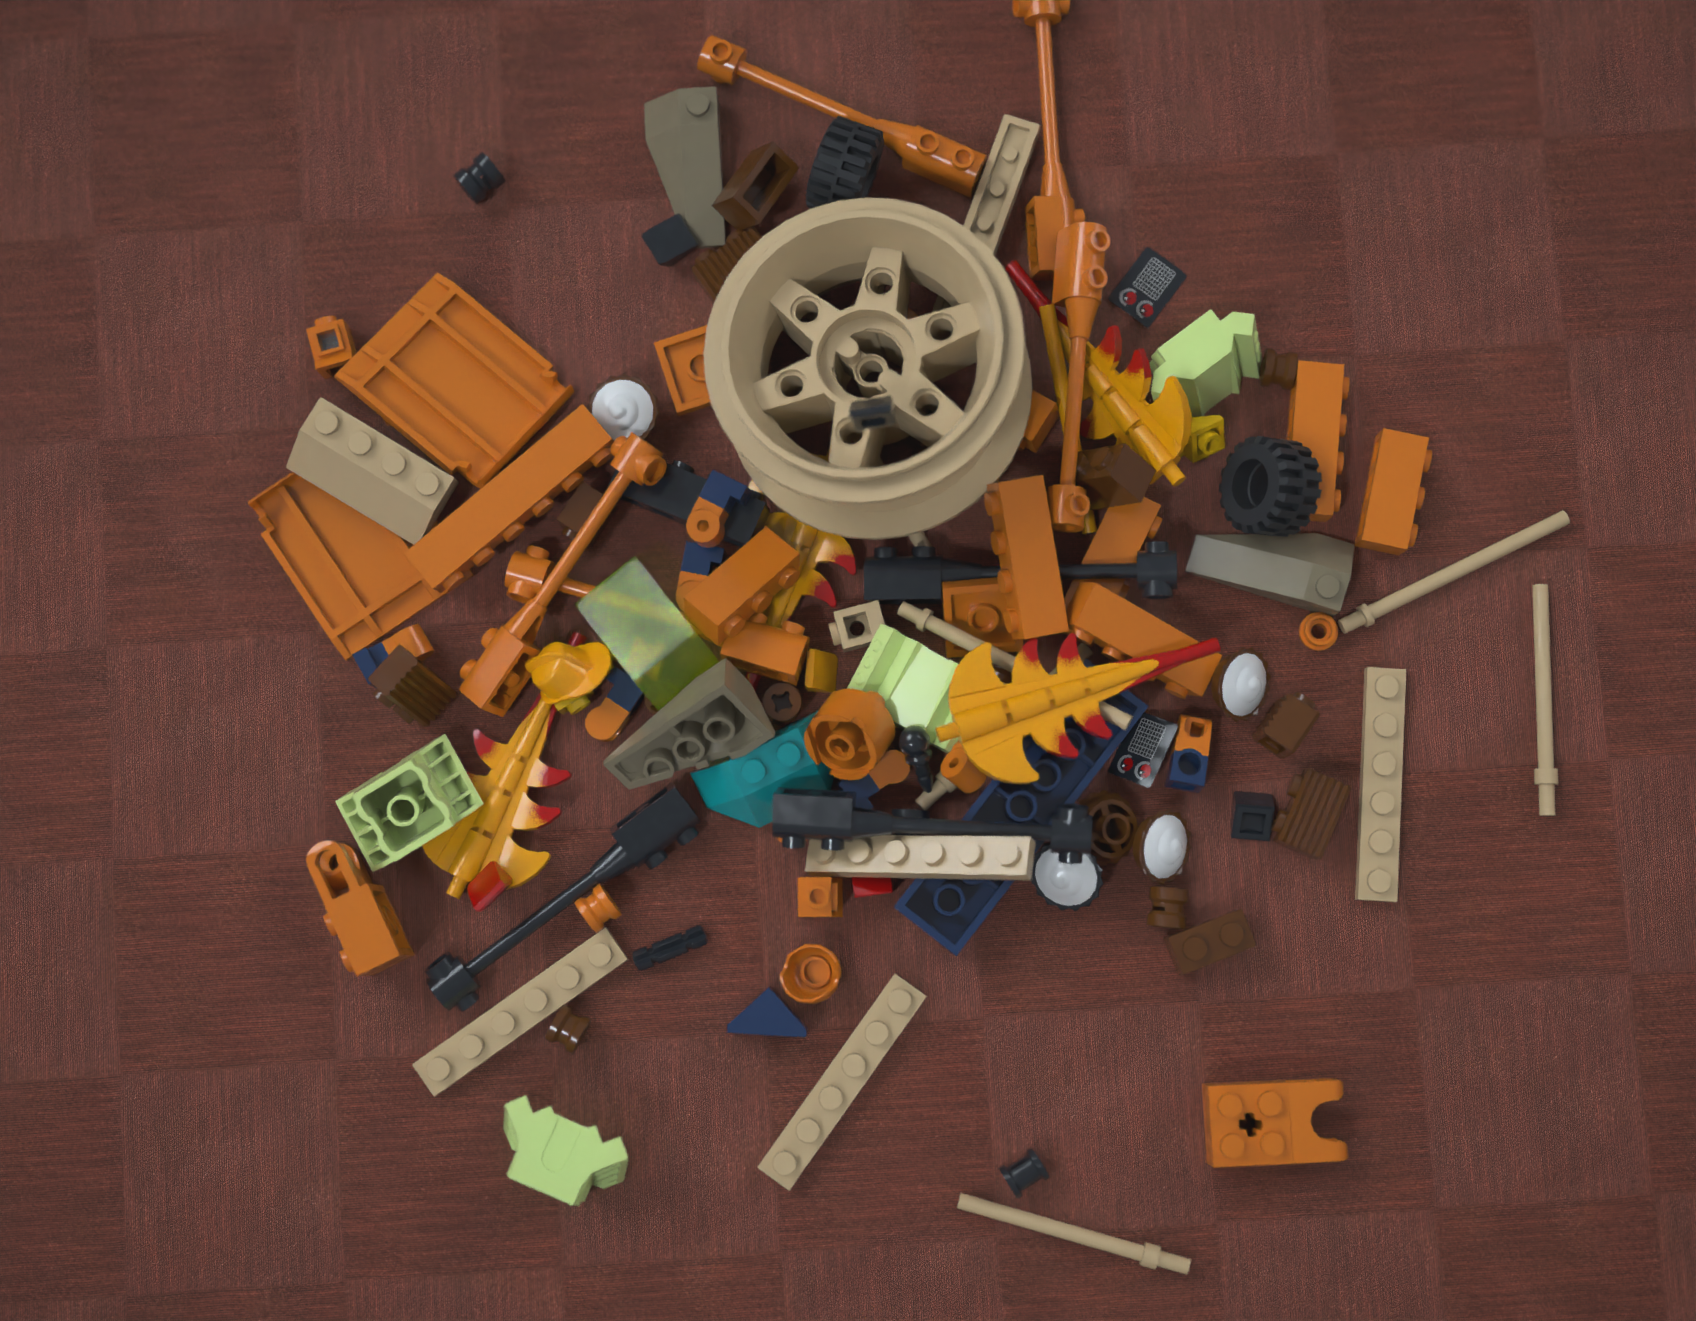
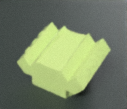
M1210 309L1160 346L1151 356L1152 361L1149 362L1151 373L1153 374L1151 388L1153 402L1159 397L1164 388L1166 378L1173 375L1180 382L1188 398L1192 418L1204 416L1206 412L1230 394H1240L1241 376L1259 378L1262 353L1255 314L1232 312L1220 321Z
M880 624L847 689L879 693L885 700V707L890 712L895 727L901 730L910 726L923 728L929 735L930 744L946 753H949L959 740L957 737L940 743L935 730L936 727L952 722V715L948 704V692L958 663L929 650L928 647L904 636L896 629Z
M446 734L432 740L424 747L403 758L396 765L383 773L377 774L335 801L372 872L406 856L450 829L456 822L465 818L484 804Z
M526 1095L504 1105V1131L511 1149L516 1151L507 1172L508 1178L572 1206H580L581 1202H585L592 1185L606 1189L624 1181L629 1158L621 1136L602 1143L596 1125L587 1128L555 1114L551 1106L533 1113Z

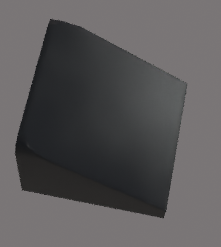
M680 213L648 229L641 235L654 258L661 266L672 267L699 246L698 241Z
M892 396L858 400L851 403L849 410L850 418L857 431L896 424Z
M1234 791L1230 837L1270 841L1275 810L1273 796L1266 793Z

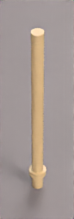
M1562 510L1368 606L1363 603L1356 607V612L1339 619L1338 625L1344 634L1362 625L1369 627L1375 624L1374 619L1570 524L1569 517Z
M903 601L898 609L897 615L915 623L916 629L922 632L928 630L968 651H972L977 646L986 643L933 616L934 611L928 608L921 610ZM992 645V663L1012 673L1016 657ZM1103 701L1099 702L1103 719L1127 730L1133 716Z

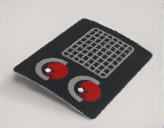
M1146 247L1110 294L1108 300L1148 328L1184 282L1187 275L1160 254Z
M1144 712L1120 743L1108 773L1150 788L1178 725Z

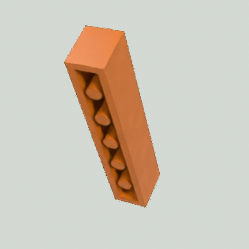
M583 404L580 405L404 553L405 556L434 590L440 593L445 589L448 592L454 590L466 579L464 573L474 565L477 567L484 565L495 555L496 552L493 549L504 540L510 542L518 537L525 530L523 524L532 516L540 517L554 506L555 502L553 499L563 490L568 493L579 486L584 480L583 474L593 465L598 468L605 464L612 457L610 448L614 440Z

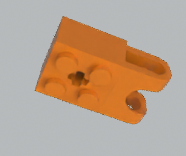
M322 841L314 845L306 857L307 867L327 911V914L323 915L325 924L332 936L338 935L344 948L340 951V957L348 972L354 971L356 976H373L415 956L384 886L373 884L359 852L351 845L339 844L334 841ZM336 857L338 867L334 870L332 863Z
M1334 1078L1202 1084L1207 1164L1210 1166L1233 1167L1344 1161L1348 1158V1148L1345 1142L1336 1138L1319 1137L1311 1125L1312 1112L1319 1104L1339 1100L1343 1096V1081ZM1249 1113L1251 1118L1255 1119L1254 1128L1251 1127L1252 1131L1248 1133L1245 1129L1239 1127V1120H1245L1244 1114Z

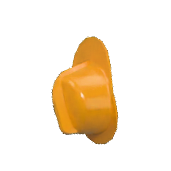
M552 642L545 646L538 656L526 661L525 668L531 673L535 686L541 690L540 695L543 702L552 705L583 696L600 685L608 674L611 665V652L606 645L600 642L587 643L575 647L562 642Z

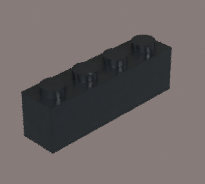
M673 460L672 465L666 463L665 474L656 484L651 486L643 484L641 486L632 480L620 497L623 501L686 526L688 517L710 474H708L707 478H703L693 474L695 470L693 467ZM615 470L612 479L609 483V486L618 474V470ZM751 490L752 495L746 506L735 503L724 524L725 535L723 541L740 548L764 528L771 512L767 503L763 502L764 496Z

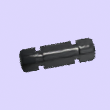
M697 925L687 929L683 935L682 933H677L651 944V948L643 947L634 951L632 958L636 968L639 971H643L653 967L655 962L660 964L689 952V948L695 950L708 943V939L703 927Z

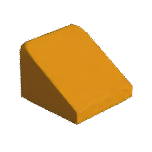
M809 649L807 651L805 688L807 691L833 693L836 690L838 658L835 654L817 649Z

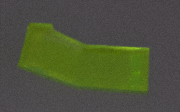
M636 556L575 603V606L658 711L695 678L720 662Z

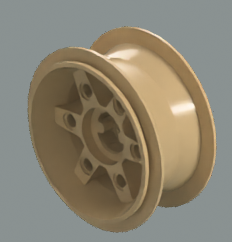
M858 198L836 201L815 207L786 220L764 235L742 256L727 276L714 302L707 324L704 345L705 381L711 405L722 429L733 443L745 470L757 487L778 508L799 522L822 532L847 538L879 540L905 537L930 530L945 523L977 503L988 492L987 484L997 483L1012 462L1024 437L1031 410L1033 387L1030 359L1025 345L1023 317L1015 290L1003 266L980 239L966 227L945 214L920 204L887 198ZM862 281L855 306L840 311L820 298V296L839 287ZM911 282L932 290L953 307L907 320ZM885 285L892 286L888 293L883 294ZM804 316L812 322L804 323L800 320ZM783 330L810 357L767 376L774 345ZM886 361H891L903 367L902 374L899 375L895 371L889 370ZM977 362L976 379L972 393L964 411H962L932 383ZM880 372L877 382L867 383L864 381L869 373ZM851 378L856 380L859 391L865 398H858L846 392L847 384ZM892 396L896 424L861 431L855 430L849 412L852 402ZM929 410H931L934 413L933 415L927 416ZM833 421L829 462L811 455L796 445L786 434ZM911 435L929 447L904 461L877 467L883 445L898 442ZM851 439L858 443L851 444Z

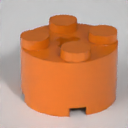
M841 689L831 693L812 718L804 734V743L809 756L818 766L822 762L832 769L829 774L844 780H858L864 778L873 770L895 738V725L890 712L885 707V700L879 693L875 691L864 692L857 689Z

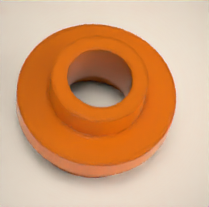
M1314 612L1302 620L1299 626V637L1302 643L1311 650H1326L1337 640L1338 626L1330 615ZM1318 625L1323 628V638L1317 639L1312 635L1311 629L1313 626Z

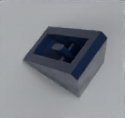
M769 987L727 1025V1033L807 1037V1027L772 987Z

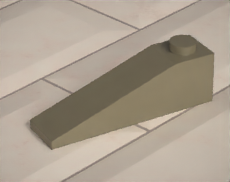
M717 88L676 89L644 103L645 140L674 214L680 213L699 243V246L695 249L723 247L726 244L725 219L711 206L723 190L720 113Z
M1296 533L1294 535L1289 534L1288 537L1259 534L1196 535L1185 572L1304 610L1322 612L1334 617L1341 611L1350 581L1355 545L1319 533Z
M725 658L687 685L604 760L603 765L630 790L671 778L674 772L696 766L698 770L708 767L710 761L730 756L732 760L745 756L774 737L775 730L752 684Z

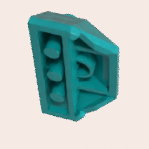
M818 711L776 730L774 737L745 756L732 760L730 756L723 757L711 762L708 767L690 772L706 807L760 828L772 822L773 794L778 787L831 790L835 777L829 774L832 769L822 762L818 766L809 756L804 743L805 731Z

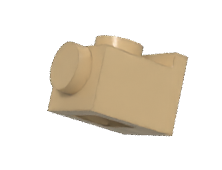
M878 600L834 611L835 622L828 623L834 646L841 644L843 652L869 646L880 624L885 625ZM861 623L865 628L864 633L860 636H854L850 632L851 625Z

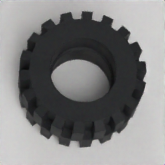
M837 116L828 126L812 165L806 189L807 207L812 209L836 201L868 198L883 152V132Z
M1263 436L1248 437L1244 443L1239 442L1234 447V454L1229 453L1226 458L1227 465L1225 468L1222 467L1220 474L1222 476V483L1219 484V492L1222 494V498L1219 500L1221 508L1226 509L1224 516L1227 521L1232 522V527L1236 530H1242L1243 533L1288 537L1289 534L1294 535L1300 532V526L1306 527L1310 522V514H1315L1317 510V498L1321 496V490L1319 489V482L1322 481L1321 473L1317 472L1319 464L1316 458L1311 457L1312 451L1308 447H1303L1302 443L1297 441Z

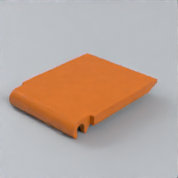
M438 272L334 375V378L452 476L458 471L469 482L480 489L502 470L574 394L571 384L565 388L558 382V374L552 371L553 365L456 283Z
M291 472L247 501L248 505L260 517L258 520L267 529L261 533V536L329 639L346 661L353 657L352 654L367 648L449 593L446 589L442 593L434 590L405 556L404 553L413 544L294 472ZM437 520L435 521L430 531L439 524ZM470 569L464 573L466 579L462 583L474 576Z

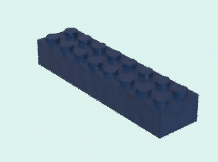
M1087 658L1083 662L1086 668L1096 666ZM1128 690L1104 700L1103 702L1133 716L1127 730L1104 720L1112 731V737L1108 740L1095 737L1084 731L1076 723L1072 715L1065 718L1064 728L1067 737L1079 751V755L1075 759L1063 758L1048 753L1034 741L1031 735H1027L1022 740V748L1028 763L1039 774L1038 781L1027 784H1011L992 779L961 820L1052 825V813L1057 812V805L1075 803L1149 706ZM1034 840L1036 842L1034 855L1045 841ZM916 878L893 908L950 953L957 956L1015 880Z

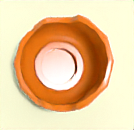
M804 944L787 955L783 969L779 973V980L785 993L797 1002L817 1004L827 1000L834 994L839 986L842 967L835 953L823 945Z

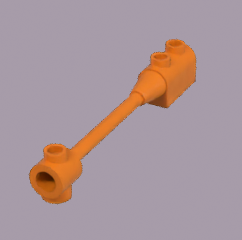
M1012 0L1014 17L1024 18V23L1027 26L1036 27L1045 157L1042 171L1041 195L1034 196L1025 207L1029 277L1032 281H1054L1057 232L1073 223L1085 222L1084 210L1075 209L1074 199L1071 198L1064 169L1060 163L1051 26L1061 21V14H1068L1070 0Z
M712 34L706 40L698 59L697 70L710 75L714 81L733 85L738 77L741 76L834 118L841 116L883 132L884 145L902 157V168L967 197H971L986 165L987 155L919 125L912 126L872 118L745 62L747 50Z
M1094 222L1073 223L1057 232L1052 304L1066 308L1069 339L1071 340L1060 485H1052L1047 488V501L1052 530L1058 532H1080L1084 530L1085 514L1090 509V501L1086 496L1087 490L1075 486L1086 344L1092 331L1098 307L1102 302V289L1108 280L1107 273L1104 270L1105 251L1109 248L1111 242L1107 228Z
M631 432L628 438L620 436L612 443L610 453L614 456V459L610 465L619 472L535 597L531 598L505 625L502 624L499 629L491 628L486 631L481 640L482 646L486 649L478 661L472 659L462 666L460 677L464 681L459 690L480 709L504 717L531 677V673L525 668L526 661L538 656L542 651L533 643L547 612L548 604L630 482L633 480L641 486L643 484L651 486L660 481L665 474L667 464L662 458L664 453L635 433Z
M529 545L526 553L514 552L505 575V587L508 588L506 595L509 598L526 604L531 598L535 597L555 567V563L548 560L550 553L547 550ZM567 577L558 589V591L688 629L698 637L714 643L690 623L682 611ZM755 613L745 622L743 629L735 637H727L718 645L722 647L720 652L721 659L727 658L735 668L797 686L807 656L810 637L803 635L805 628L800 624L783 621L781 628L766 624L768 620L766 615Z

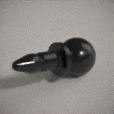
M910 726L901 732L899 747L905 754L906 763L913 765L920 786L926 793H930L933 786V776L928 763L932 758V752L929 749L930 738L923 728Z

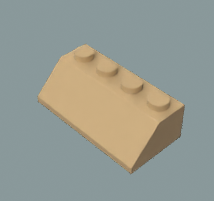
M322 397L319 398L300 428L286 468L413 545L429 533L459 484L451 475Z

